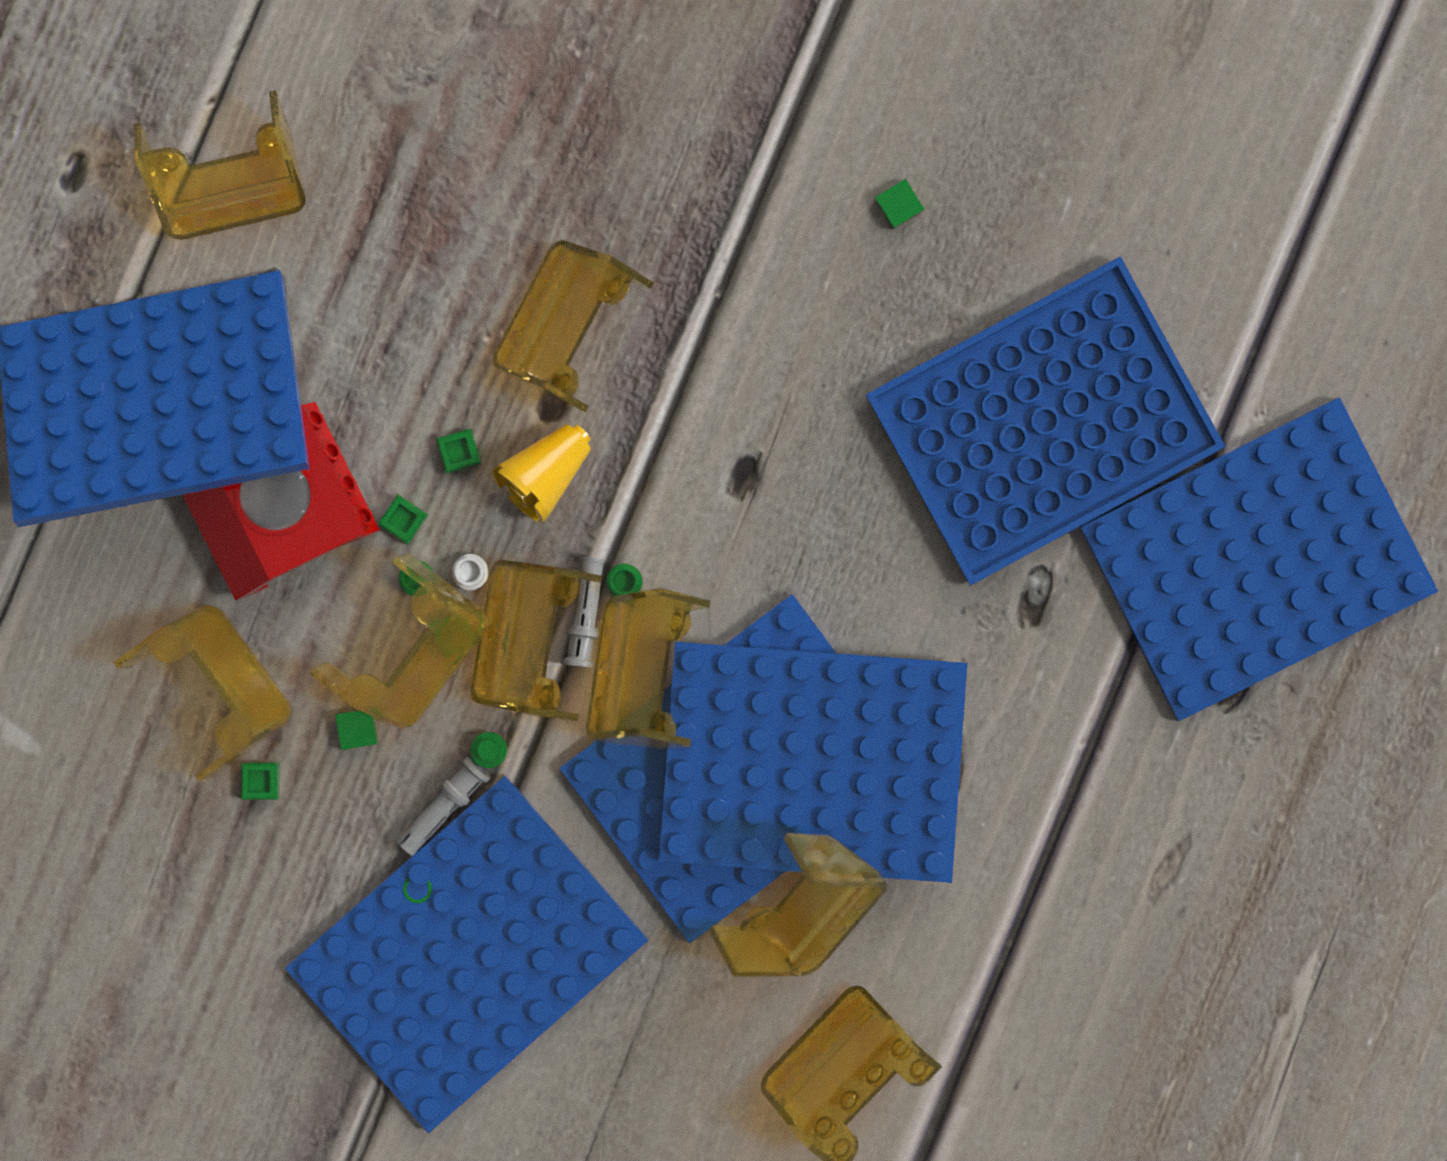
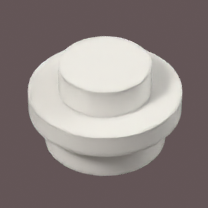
M466 554L459 557L452 568V576L455 583L465 590H476L482 587L489 575L486 562L475 554Z

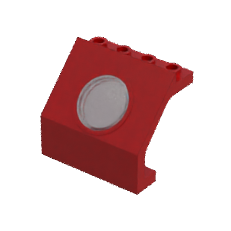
M316 402L301 404L310 469L183 494L235 601L261 592L269 587L268 583L330 551L380 531Z

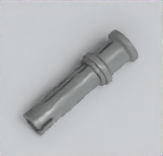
M582 557L574 624L567 628L570 640L567 658L563 659V664L595 669V663L592 661L595 639L599 638L598 628H595L605 560Z
M466 757L463 760L464 766L451 780L446 779L442 783V792L413 822L409 829L396 840L408 854L414 856L422 845L447 820L451 813L458 806H466L470 802L469 796L482 782L487 783L491 779L487 772L471 758Z

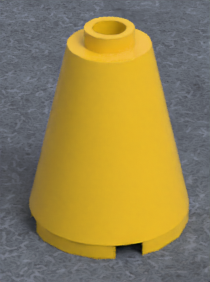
M565 424L497 465L491 471V476L500 489L504 485L507 486L506 488L511 494L508 499L519 510L535 522L540 520V523H543L548 519L591 451V447L588 444L591 438L580 426L575 425L571 427Z

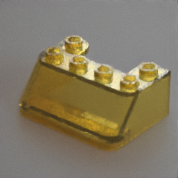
M852 986L845 990L765 1073L761 1081V1091L806 1148L822 1161H852L858 1152L859 1142L847 1124L897 1073L909 1085L918 1087L926 1084L942 1066L918 1039L870 992L862 986Z

